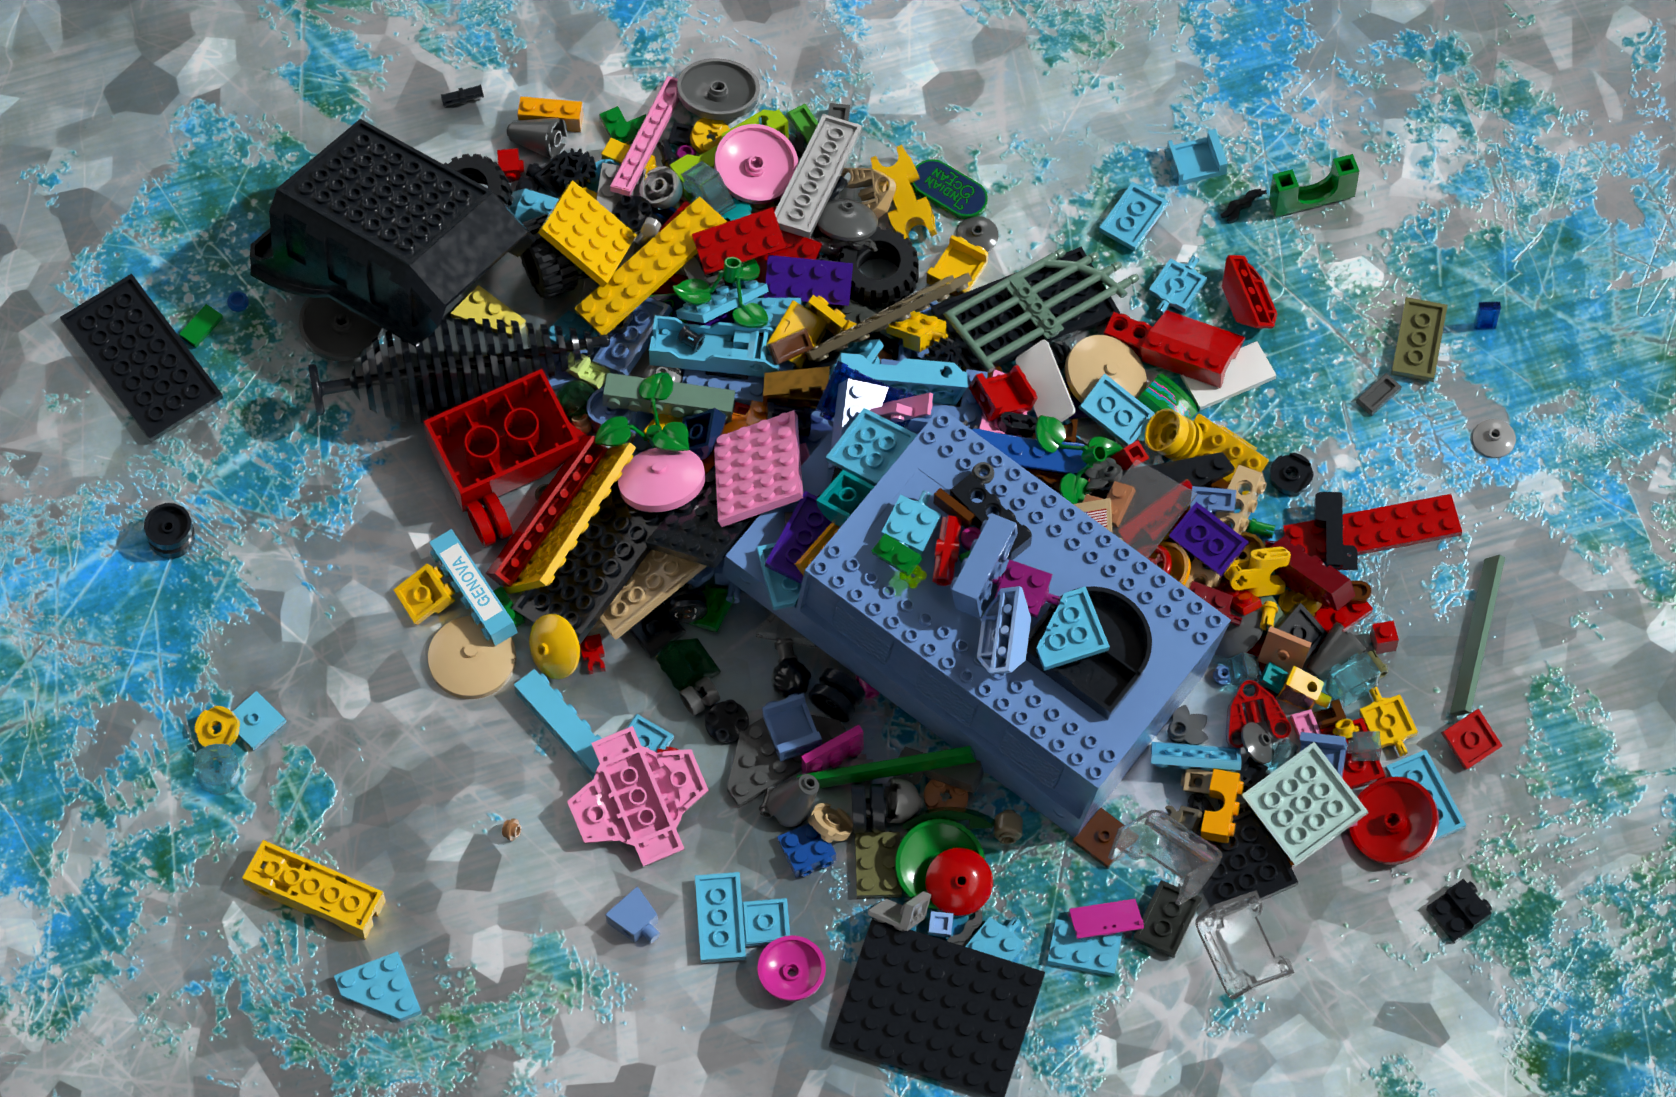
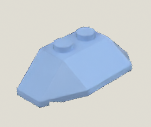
M1020 586L1001 588L997 593L998 596L990 603L982 616L977 659L991 675L1011 673L1026 660L1031 616L1023 589Z

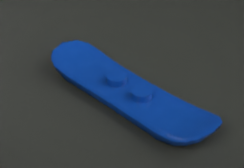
M971 429L1024 468L1061 474H1077L1087 465L1082 460V450L1061 449L1058 447L1056 452L1049 453L1041 448L1037 439L1006 435L982 429ZM1062 442L1063 445L1085 446L1081 443Z

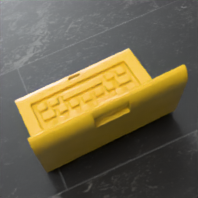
M792 300L767 344L802 328H806L814 348L820 344L827 332V322ZM804 352L789 359V361L794 363L795 370L803 369L808 359Z

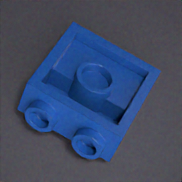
M809 823L777 836V840L795 878L808 876L815 869L820 867L827 868L834 861H837L836 852L832 844L824 841L821 838V834Z

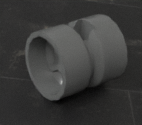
M707 676L696 681L694 687L688 686L679 692L683 704L692 716L705 710V705L710 707L720 701L717 689Z

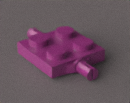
M1010 559L1004 573L998 577V580H992L993 584L998 585V591L1001 588L1022 587L1030 616L1036 618L1045 602L1058 606L1062 598L1049 593V585L1053 574Z

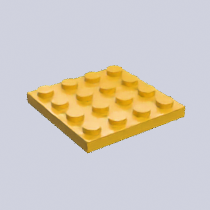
M573 180L568 184L538 231L544 239L601 287H604L609 282L637 234L633 233L629 227Z

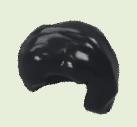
M788 658L781 661L773 669L772 687L775 692L780 693L785 699L791 694H805L808 690L811 673L799 661Z

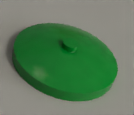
M934 819L915 826L903 837L895 855V873L900 887L910 899L923 891L927 893L925 885L926 873L931 862L940 853L952 848H966L978 853L985 859L981 844L968 828L955 821ZM959 877L957 880L958 884L964 885L965 879ZM930 900L928 908L940 910Z

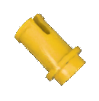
M1272 601L1264 602L1261 607L1262 617L1259 627L1265 631L1267 625L1269 626L1268 630L1270 626L1274 627L1275 614L1278 613L1277 604Z

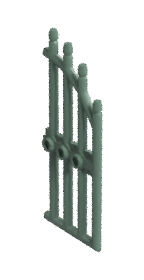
M1062 248L946 311L943 315L988 373L995 369V366L992 364L993 362L1041 335L1046 340L1050 337L1053 338L1064 330L1061 324L1114 294L1124 298L1128 294L1124 289L1139 280V276L1134 274L1129 276L1128 279L1126 278L1117 283L1109 275L1122 267L1119 261L1102 270L1087 266L1099 258L1098 252H1093L1076 262L1057 260V258L1059 259L1066 254ZM1043 267L1062 269L1032 287L1025 280V277ZM1076 271L1090 275L1088 278L1045 302L1036 294ZM1100 280L1110 287L1056 318L1049 310L1051 307ZM1005 288L1012 296V298L963 325L955 317ZM1017 304L1025 312L975 341L968 333V331ZM1028 320H1031L1037 327L1035 330L988 356L980 349L983 345Z

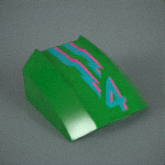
M1163 373L1157 375L1138 398L1141 403L1154 413L1162 409H1172L1189 419L1197 413L1195 402Z

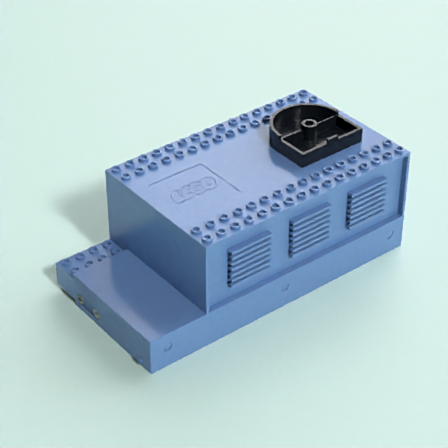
M943 408L936 412L805 569L798 602L795 606L773 610L757 553V546L772 544L778 541L785 528L784 512H794L799 501L761 513L725 556L722 572L725 578L953 748L971 746L976 760L981 761L985 772L1074 838L1096 814L1172 717L1176 709L1179 708L1204 676L1231 619ZM833 429L801 466L803 494L807 491L818 496L831 484L834 470L828 469L829 463L826 456L830 452ZM980 462L990 464L994 469V478L990 483L984 484L985 489L990 494H995L999 498L1001 505L1006 510H1011L1016 516V520L1021 525L1027 526L1032 534L1031 546L1013 559V561L1053 574L1049 585L1050 594L1062 597L1066 592L1086 586L1110 646L1109 650L1044 671L1036 648L1058 607L1055 604L1045 602L1040 609L1038 617L1031 616L1026 660L1011 673L989 674L977 659L982 616L979 619L955 609L953 594L950 589L951 585L940 586L932 582L936 561L934 559L937 539L940 537L941 521L943 517L949 516L933 504L934 493L941 488L950 495V489L970 473L972 474V469L976 464ZM985 472L979 473L980 476L987 475ZM925 490L927 491L926 495L928 492L931 493V497L926 505L930 509L941 513V517L921 555V562L908 577L873 555L871 550L882 538L881 532L900 494L911 500L918 501L922 491ZM978 498L972 499V501L975 503L982 502V500ZM961 526L959 537V555L969 551L961 544V534L965 530L963 526ZM959 557L957 563L955 562L954 577H958L961 572ZM1001 559L1002 569L999 576H1001L1006 570L1007 564L1009 562L1008 559ZM992 583L991 596L988 601L984 600L981 605V610L984 611L983 614L996 597L998 585Z

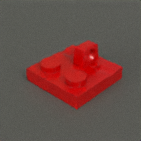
M1476 709L1441 732L1464 770L1469 769L1503 746L1480 709Z

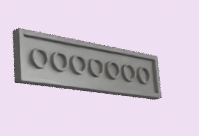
M826 114L822 115L775 210L780 230L810 239L858 141L863 125Z

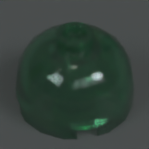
M582 380L569 381L562 385L557 392L556 397L570 423H572L573 416L581 418L584 414H588L586 409L587 402L595 392V389L589 383Z

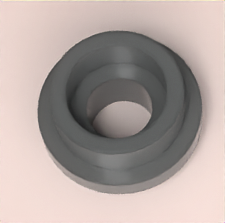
M980 462L973 467L972 475L975 478H979L984 484H988L994 478V469L990 464ZM985 472L987 475L980 476L979 473Z

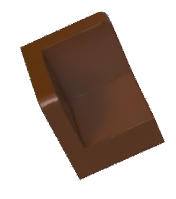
M1339 699L1332 700L1328 709L1313 713L1320 731L1335 726L1338 721L1346 719Z

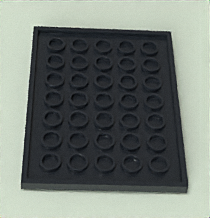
M872 918L829 1047L986 1097H1005L1045 977V972L913 930L899 931L891 924L877 922Z

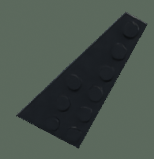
M1219 452L1123 470V477L1119 482L1134 486L1136 492L1121 523L1122 525L1126 524L1186 479L1190 481L1192 486L1207 487L1234 473L1235 468L1225 454ZM1107 483L1103 488L1096 490L1103 499H1106L1113 484Z

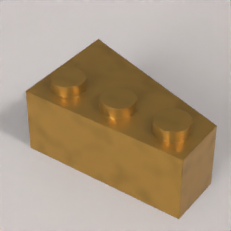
M830 366L765 373L763 406H766L767 401H771L776 405L803 408L804 406L810 407V409L828 410Z

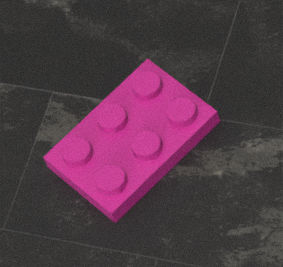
M860 725L801 756L802 774L825 771L830 767L836 768L842 764L843 760L850 756L851 758L858 756L864 749V731Z

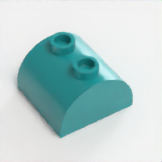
M842 470L816 502L823 515L832 523L841 527L875 486Z

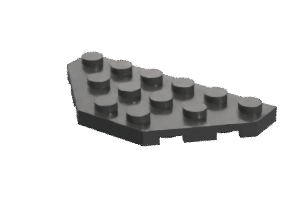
M811 715L817 732L819 731L822 738V745L847 731L840 720ZM761 718L749 725L745 731H740L727 791L740 808L765 793V788H773L802 771L801 756L804 754L780 762L765 721Z

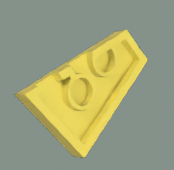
M479 285L450 313L451 318H460L468 321V318H475L476 325L483 326L482 318L489 319L491 330L495 333H498L496 320H503L507 337L512 339L511 320L519 323L520 330L525 326L526 322L524 318Z

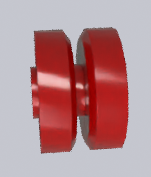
M494 492L483 496V506L477 500L465 505L473 529L484 547L495 543V533L502 540L513 535L507 513Z

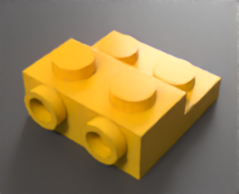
M425 564L393 589L409 616L417 625L434 612L439 614L455 602L452 596L455 592L448 583L445 584L443 582L444 574L437 566L434 568L429 564Z

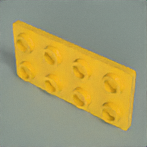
M1202 414L1196 416L1194 422L1200 425L1203 439L1201 447L1194 457L1223 452L1235 468L1234 473L1223 478L1229 483L1238 465L1262 473L1269 459L1257 452L1255 446L1225 426L1215 424ZM1243 491L1242 494L1246 495L1250 491Z

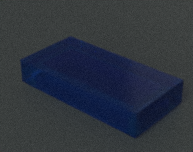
M1479 302L1474 320V328L1476 330L1496 329L1501 310L1500 302Z

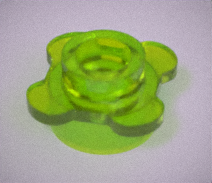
M917 565L909 577L900 572L899 578L905 580L910 588L915 589L921 580L927 578V574Z

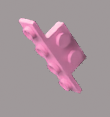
M925 393L886 402L881 407L869 410L894 423L931 415L933 406V393Z

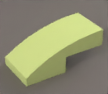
M572 352L567 356L568 369L565 370L566 372L596 389L601 388L606 381L607 373H610L609 369L591 362L590 357L588 358L584 354H581V363L577 365L574 363Z

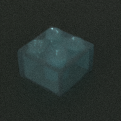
M703 161L681 174L684 179V188L693 197L691 199L692 203L700 196L721 216L736 207L720 173Z
M1366 651L1360 655L1359 653L1354 654L1346 663L1342 665L1336 664L1329 670L1325 691L1328 695L1332 696V700L1339 699L1342 708H1345L1369 695V690L1378 686L1381 672Z

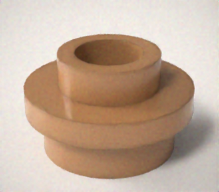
M512 818L504 822L502 835L508 840L514 841L521 833V825L518 819Z

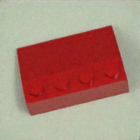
M1166 310L1151 328L1141 347L1142 361L1221 388L1226 370L1231 360L1236 358L1245 337Z

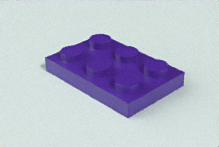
M1197 502L1169 535V538L1220 577H1222L1248 544L1245 538Z

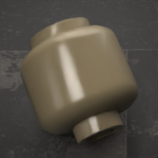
M1007 809L995 816L993 833L1000 843L1014 844L1022 837L1023 819L1019 814Z

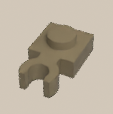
M1168 805L1165 807L1167 812L1171 813L1168 817L1161 816V820L1165 824H1173L1175 829L1196 833L1203 816L1201 810L1181 806L1179 811H1176L1173 806Z

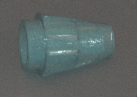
M1283 738L1277 744L1269 767L1274 771L1298 754V746L1292 741Z

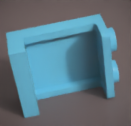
M1216 129L1209 130L1205 138L1176 145L1173 144L1172 140L1167 142V149H1164L1166 160L1171 162V175L1173 179L1176 178L1178 186L1227 174L1228 162Z

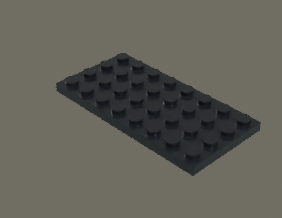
M1081 246L1066 252L1063 257L1057 258V260L1076 262L1087 255ZM1043 267L1025 277V280L1032 287L1062 269ZM1076 271L1036 294L1045 302L1088 278L1090 275ZM1011 275L931 306L930 311L933 316L946 321V334L948 338L959 344L958 348L962 349L959 354L962 356V359L959 362L965 372L966 369L984 372L987 370L943 313ZM1100 280L1051 307L1049 310L1056 318L1106 290V287ZM1005 288L955 317L963 325L1012 298V296ZM1109 297L1061 324L1064 330L1053 338L1050 337L1046 340L1041 335L992 364L997 367L1015 360L1019 355L1042 340H1046L1050 345L1053 342L1062 341L1109 322L1113 313L1120 314V311L1112 297ZM1017 304L968 331V333L975 341L1025 312ZM1028 320L983 345L980 349L988 356L1035 330L1037 327L1031 320Z
M132 273L60 317L66 329L151 443L223 398L220 390Z
M618 480L610 487V494L599 504V511L588 521V528L578 536L577 545L565 556L566 561L563 566L554 573L555 578L548 586L525 590L512 607L515 612L532 623L539 617L547 614L562 616L575 630L579 645L651 551V549L647 548L645 541L669 515L678 509L664 512H645L635 509L623 500Z

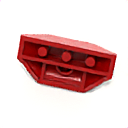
M1228 255L1226 257L1222 289L1236 322L1255 328L1272 329L1275 326L1278 314L1263 278L1248 263V259L1245 256Z

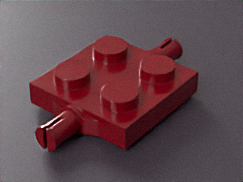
M1195 581L1190 582L1188 589L1231 619V624L1240 626L1242 618L1230 614L1233 595Z

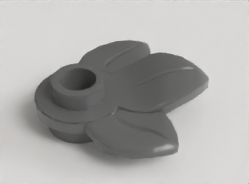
M1106 458L1100 464H1093L1092 468L1084 472V475L1090 478L1086 489L1096 490L1103 488L1107 483L1119 482L1123 477L1121 466L1116 464L1113 458Z
M1186 705L1177 708L1173 713V722L1169 724L1167 729L1168 736L1173 741H1186L1191 745L1206 742L1208 736L1202 730L1207 723V715L1190 714ZM1179 729L1182 731V734H1176L1174 731Z

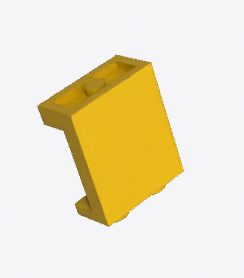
M951 235L949 245L934 268L930 267L927 272V284L932 285L950 275H953L955 279L965 273H969L972 281L967 283L969 287L960 292L955 290L949 294L956 297L970 291L988 264V252L981 246H974L968 243L962 237Z

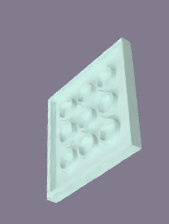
M1315 742L1242 794V797L1295 866L1368 814L1367 809Z

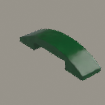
M940 807L916 814L913 818L904 822L903 829H912L925 821L934 819L969 820L970 829L993 828L995 820L986 814L968 808Z

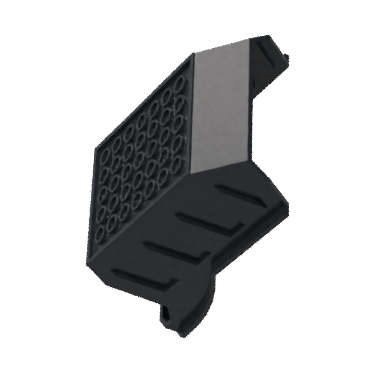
M359 119L276 189L269 210L270 228L250 244V276L269 286L298 296L312 298L329 297L409 344L418 347L440 326L446 307L504 255L509 252L519 257L536 241V238L493 191L368 122Z

